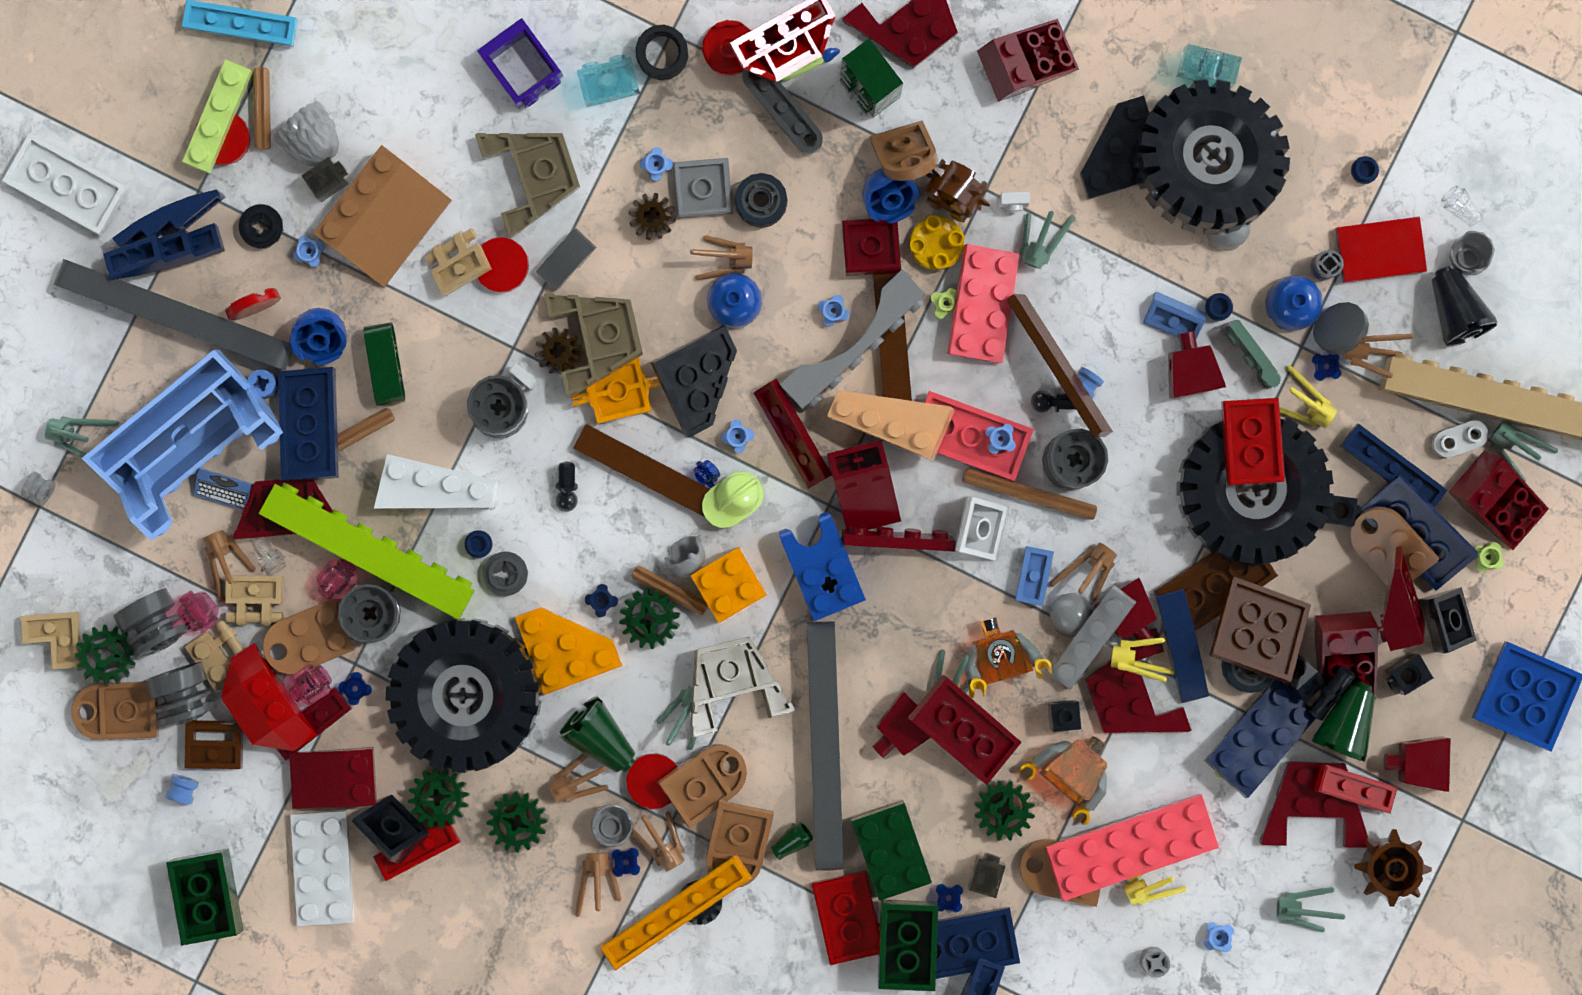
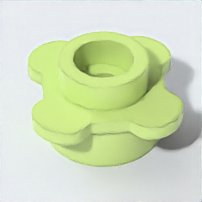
M949 288L947 292H934L932 294L931 301L935 304V316L937 318L943 319L946 315L953 314L956 289ZM944 301H948L949 305L945 306Z
M1492 542L1488 546L1477 545L1474 547L1479 553L1477 557L1478 563L1476 564L1478 571L1485 572L1489 568L1500 569L1503 567L1504 561L1500 551L1501 546L1498 543ZM1488 554L1491 556L1489 560L1486 559Z

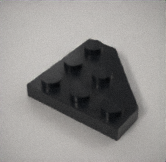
M1144 95L1117 103L1080 173L1088 200L1138 185L1136 176L1140 170L1133 167V154L1137 150V147L1134 146L1137 134L1149 115Z
M721 326L650 363L686 438H690L714 424L715 412L728 381L727 375L731 363L734 361L737 349L726 326Z

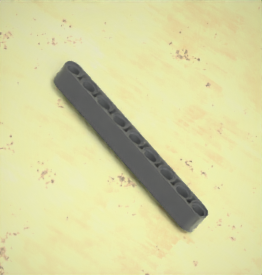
M66 259L62 260L53 284L284 371L293 352L289 342L120 279L111 280L109 275Z
M835 621L807 622L816 871L844 870Z

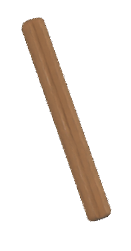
M970 468L966 469L963 475L964 483L1093 520L1097 513L1096 505Z

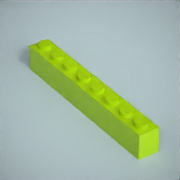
M283 483L282 487L274 485L259 512L260 515L450 616L460 619L475 592L474 589L470 588L472 582L459 575L456 580L445 575L448 569L435 562L430 567L421 562L423 556L410 549L406 553L396 548L398 543L392 539L383 536L380 540L372 536L373 529L361 523H358L356 527L346 522L348 516L335 509L332 513L323 510L322 506L324 503L311 496H308L307 500L297 496L299 490L286 483Z

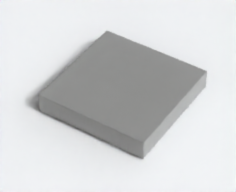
M728 158L673 162L678 219L733 214Z

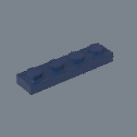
M1359 423L1353 427L1340 445L1341 448L1388 483L1401 473L1434 508L1448 491Z

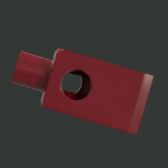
M1194 331L1178 334L1181 351L1168 353L1169 397L1176 398L1226 388L1211 345L1197 347Z
M1137 578L1120 589L1136 601V604L1114 632L1120 640H1125L1133 635L1135 640L1154 639L1147 626L1156 621L1157 618L1140 578ZM1098 602L1092 607L1093 610L1097 608L1100 602Z
M904 691L900 692L876 725L883 736L872 747L883 759L895 747L904 756L930 739L928 735L908 719L909 715L918 705Z
M1439 736L1402 741L1399 743V754H1384V770L1398 771V780L1400 782L1449 792L1451 738Z

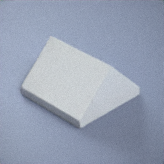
M971 496L965 497L956 536L955 551L995 561L1008 507Z

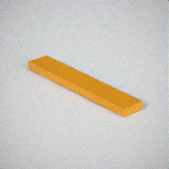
M736 854L602 945L600 949L616 971L749 881L752 876Z

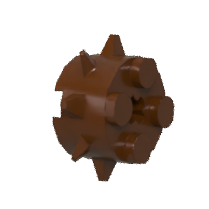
M941 159L938 166H935L931 172L926 174L929 181L923 190L928 197L926 203L936 210L942 208L950 212V216L953 219L963 223L967 218H971L975 210H981V205L990 207L991 204L983 198L988 189L986 181H982L980 184L974 178L976 172L953 160L947 165L944 159Z
M1392 829L1388 838L1380 839L1376 842L1369 838L1366 839L1365 842L1368 849L1364 853L1361 862L1354 864V869L1362 871L1368 883L1363 893L1366 896L1376 891L1386 896L1390 907L1395 906L1400 896L1406 897L1412 894L1417 898L1420 897L1421 894L1418 887L1423 881L1422 875L1432 872V867L1425 865L1418 853L1422 842L1419 840L1412 844H1407L1401 841L1397 829ZM1391 863L1395 864L1396 871L1394 873L1389 871Z

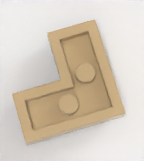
M79 612L21 616L22 644L50 642L52 670L77 668V665L82 662L75 660V654L81 652L76 649V644L81 643Z

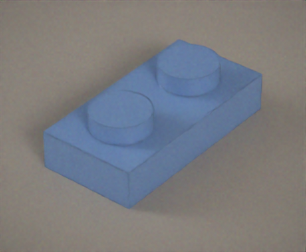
M1029 546L1025 547L1015 601L1043 606L1054 551Z

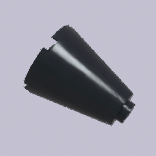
M1447 266L1435 272L1436 277L1432 279L1443 341L1447 347L1466 343L1465 339L1473 336L1476 339L1497 326L1498 322L1495 315L1457 268L1451 269L1450 266Z

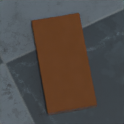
M1210 553L1154 592L1159 596L1184 589L1194 630L1196 631L1221 614L1229 581L1232 577H1237L1263 587L1278 577V574L1270 563L1244 565V563H1234L1222 559V556L1217 553Z

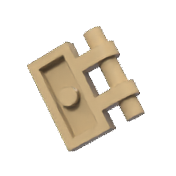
M472 228L464 233L462 231L453 235L454 239L444 245L441 243L433 247L432 252L425 255L430 265L437 261L439 263V266L430 271L441 295L448 296L492 269L481 245L476 243L471 247L469 246V242L477 238V234ZM458 249L460 253L449 259V254Z
M231 575L233 579L232 584H229L226 579L225 603H236V612H226L227 623H237L239 626H246L247 623H262L263 626H272V623H277L284 619L283 612L272 611V604H283L284 576ZM247 604H262L261 612H248Z
M225 620L215 625L221 634L216 639L210 631H207L185 646L195 663L202 662L207 680L216 693L224 687L230 659L221 646L227 643L235 655L244 650L236 638V631L233 627L229 628Z

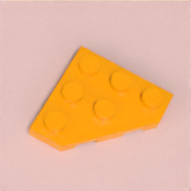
M540 607L515 617L529 656L532 655L537 665L535 673L537 678H541L543 695L623 666L613 639L594 632L552 611Z

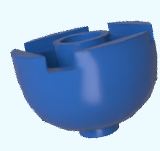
M880 168L869 175L865 181L862 197L868 214L875 221L879 222L878 219L886 220L887 223H895L913 213L915 210L914 204L917 198L919 200L920 194L914 180L898 181L890 179Z
M739 273L725 274L716 279L709 289L707 296L708 310L713 319L721 326L731 329L744 328L752 323L760 313L762 307L761 291L756 282L746 275Z
M1298 275L1286 276L1275 282L1267 292L1265 300L1266 312L1269 318L1279 328L1288 331L1303 330L1313 324L1320 315L1323 305L1322 294L1317 285L1310 279Z
M312 308L300 314L293 323L290 335V344L293 352L300 359L312 360L313 364L317 365L328 364L340 358L347 343V332L341 318L336 313L325 308Z

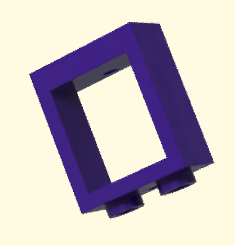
M522 18L477 50L480 57L519 109L523 106L528 108L538 101L540 93L545 90L548 92L552 91L560 85V79L564 77L561 70ZM526 36L552 73L518 96L492 60Z

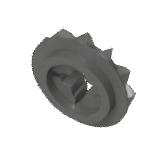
M504 551L496 553L488 559L484 566L483 577L487 587L492 592L501 596H510L518 593L527 582L528 569L525 561L516 553ZM504 561H506L508 570L518 572V574L509 577L508 586H506L503 577L494 576V573L503 571Z

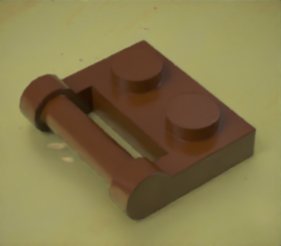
M195 719L186 722L185 768L242 769L244 732H242L243 730L236 720L207 721ZM196 732H233V740H196Z

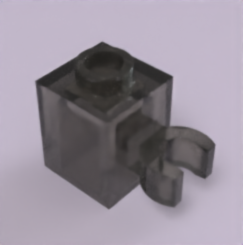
M330 157L301 175L320 202L325 201L349 184L345 178L348 172L339 160L335 163Z
M986 852L984 857L976 856L967 886L969 891L997 898L1006 867L1003 862H1000L1001 857Z

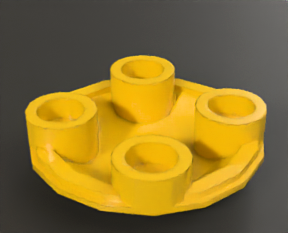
M930 215L914 227L910 236V250L913 258L921 266L930 270H944L953 266L960 259L964 249L965 236L953 220L943 216Z

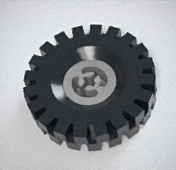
M1208 79L1194 81L1190 88L1183 84L1173 89L1170 95H1165L1149 113L1137 134L1134 144L1137 150L1133 154V167L1140 170L1136 176L1140 190L1147 188L1149 191L1145 199L1153 209L1160 205L1165 210L1161 215L1165 220L1173 224L1177 218L1183 221L1181 229L1192 233L1198 228H1203L1204 235H1218L1222 229H1225L1227 234L1240 230L1245 223L1248 226L1258 219L1274 202L1286 182L1284 176L1289 171L1290 158L1285 157L1286 152L1290 149L1287 135L1279 136L1278 132L1283 128V125L1277 114L1269 118L1266 112L1270 106L1261 97L1254 103L1249 99L1252 91L1241 85L1235 92L1231 91V82L1216 80L1213 86H1209ZM1206 143L1207 145L1194 160L1193 148L1196 145ZM1226 159V172L1214 175L1213 173Z
M1288 418L1280 419L1285 482L1271 483V497L1265 505L1262 504V500L1268 495L1269 489L1255 492V494L1254 492L1240 494L1243 500L1250 503V507H1247L1238 499L1235 489L1236 485L1227 486L1223 421L1212 425L1202 432L1203 434L1191 444L1187 450L1189 453L1186 458L1182 459L1179 468L1181 478L1177 482V496H1180L1181 504L1178 506L1182 518H1186L1189 523L1188 530L1194 538H1199L1203 542L1202 546L1208 551L1221 555L1222 559L1234 563H1244V565L1272 563L1299 553L1298 550L1307 547L1316 538L1315 533L1323 529L1328 516L1322 514L1321 509L1322 507L1332 508L1334 496L1333 493H1330V485L1334 484L1332 470L1327 471L1325 462L1329 460L1323 448L1318 449L1314 444L1316 439L1307 430L1301 431L1297 428L1298 423ZM1268 483L1239 485V489L1250 487L1252 485L1262 486Z
M465 618L452 619L424 629L412 637L413 640L405 644L397 654L399 659L391 666L388 675L391 678L389 686H386L385 701H390L391 706L387 713L390 724L395 723L398 728L395 734L402 744H409L412 748L410 753L419 760L425 758L430 761L429 766L440 770L449 768L452 769V772L466 773L469 770L479 771L489 768L496 763L498 764L513 754L524 744L523 741L530 736L536 725L534 723L535 718L540 714L542 701L539 700V693L542 692L541 678L536 676L535 669H537V665L532 655L528 657L524 651L526 646L517 637L512 638L508 635V630L499 625H490L488 621L476 618L471 620ZM454 677L459 678V683L451 689L450 693H458L462 690H465L466 693L480 691L478 685L472 682V678L481 685L483 702L476 712L471 710V705L475 704L480 696H472L466 700L464 696L459 695L450 698L453 705L458 707L459 711L450 705L447 689Z

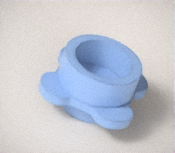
M656 147L651 150V153L646 158L641 159L640 167L650 173L652 180L659 181L666 170L672 169L673 162L662 154L660 148ZM655 162L659 163L658 167L654 166Z
M306 235L301 236L298 240L297 249L293 254L294 259L297 262H307L311 267L318 266L320 264V254L325 250V244L320 240L313 241ZM308 249L312 250L310 254L307 253Z
M834 295L833 299L828 301L822 300L818 304V310L824 316V324L828 327L833 326L837 321H846L849 318L850 313L845 309L844 299L841 295ZM835 308L836 313H832L831 309Z
M733 420L728 431L721 435V440L723 443H728L734 447L735 452L742 453L747 442L754 438V432L743 427L741 421ZM736 434H740L739 439L735 438Z
M1004 424L1003 427L999 428L993 426L987 428L986 435L990 441L988 450L991 453L996 454L999 450H1014L1016 443L1013 441V427L1010 424ZM1002 436L1003 441H999L998 437Z
M1214 922L1209 923L1206 926L1208 935L1204 941V946L1208 950L1215 948L1223 952L1230 951L1232 948L1231 935L1234 933L1233 927L1228 924L1219 926ZM1217 935H1221L1220 940L1216 938Z

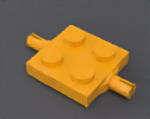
M638 357L588 387L587 392L573 396L571 400L574 401L572 402L573 407L590 403L594 409L597 424L651 412L649 389L661 386V384L657 381V376L646 377Z

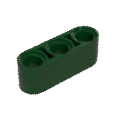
M393 323L365 326L363 328L376 405L404 402L405 390Z

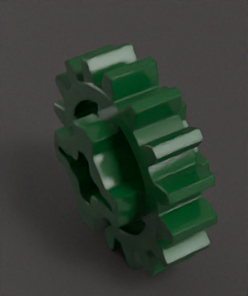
M645 588L643 595L635 591L633 593L634 600L628 597L624 601L628 608L622 607L620 609V613L625 615V617L619 621V624L627 626L622 633L623 635L629 633L632 635L630 643L639 640L640 648L649 643L650 648L654 649L657 641L661 646L667 643L665 636L669 639L675 636L671 629L679 628L680 624L675 622L674 619L679 618L681 615L679 612H673V608L677 603L668 602L670 594L661 597L660 589L657 588L651 594L649 588ZM642 602L641 611L632 614L635 606ZM655 602L660 604L664 608V610H661L658 606H656ZM648 613L650 617H655L652 624H650V620L644 618ZM667 622L665 630L658 634L659 624ZM636 627L640 628L644 632V634L639 632L636 629Z
M103 625L100 632L93 627L91 636L85 633L82 635L85 643L76 644V649L81 652L75 654V660L82 661L77 665V670H86L83 675L85 680L92 676L94 677V685H97L99 680H104L106 687L109 686L111 679L119 684L120 675L127 678L130 676L127 668H135L136 663L130 659L136 657L133 654L134 650H130L135 645L129 646L126 641L128 632L120 635L118 634V626H115L112 631H108L107 625ZM106 639L99 644L94 643L97 640ZM117 642L123 647L125 655L118 651L116 647ZM106 651L111 652L110 657H107L106 660L101 659V654H104ZM86 656L94 660L96 664L95 669L90 666ZM113 667L118 668L115 671L106 673V670L111 669Z
M433 768V775L423 771V780L414 779V782L418 785L417 788H409V792L414 794V798L409 799L408 803L415 804L416 806L411 813H420L418 822L423 823L428 820V827L433 828L436 822H438L439 828H445V821H448L450 825L456 824L454 817L463 818L464 814L460 811L461 808L469 807L468 803L463 802L465 797L470 796V793L463 792L462 790L467 783H458L457 780L460 775L455 773L449 776L450 769L447 768L443 770L442 774H440L437 768ZM443 779L451 783L455 791L448 790ZM430 782V789L426 794L422 795L423 789ZM438 790L440 794L450 796L445 798V800H441L440 805L438 802L428 800V798L437 796ZM453 801H456L455 807L448 813L447 808ZM423 805H428L429 807H431L433 809V814H435V816H432L428 812H426V810L423 808Z
M997 780V787L993 788L988 784L986 785L988 789L986 794L984 792L978 793L982 801L974 802V805L980 808V811L974 813L975 818H982V821L978 824L980 829L988 827L986 831L987 836H991L995 832L997 840L1000 841L1002 836L1006 835L1008 840L1011 841L1012 833L1016 832L1021 837L1022 831L1020 829L1022 827L1027 829L1031 827L1026 821L1027 818L1033 819L1035 817L1034 814L1029 812V809L1035 807L1033 802L1026 801L1031 796L1029 792L1021 794L1023 788L1021 784L1013 788L1012 780H1008L1006 786H1003L1002 782ZM1002 792L1000 798L994 802L989 801L993 795ZM1013 794L1018 796L1023 808L1014 805ZM1007 801V806L1011 809V812L1005 813L1002 819V815L997 809L998 807H1003ZM986 812L994 814L996 817L995 826L989 822ZM1014 819H1020L1017 824L1007 828L1009 822Z
M519 791L514 792L513 798H510L508 793H505L503 795L504 802L498 799L495 800L494 804L497 809H490L488 811L493 816V819L488 820L486 825L493 826L494 828L488 834L489 836L497 835L496 845L501 842L506 843V851L511 846H515V851L518 853L521 850V845L530 850L532 848L530 841L538 844L541 840L537 834L546 833V829L541 827V824L548 822V818L541 817V814L546 809L545 807L538 808L536 806L539 802L538 798L530 801V793L528 792L523 798L520 797ZM518 803L516 809L511 812L503 810L509 804ZM528 808L534 813L536 822L530 819L527 813ZM517 815L521 816L520 821L523 822L524 825H520L518 828H515L514 821H512L511 818H515ZM499 822L505 825L506 835L502 832ZM522 832L532 833L525 839L516 840L518 834Z

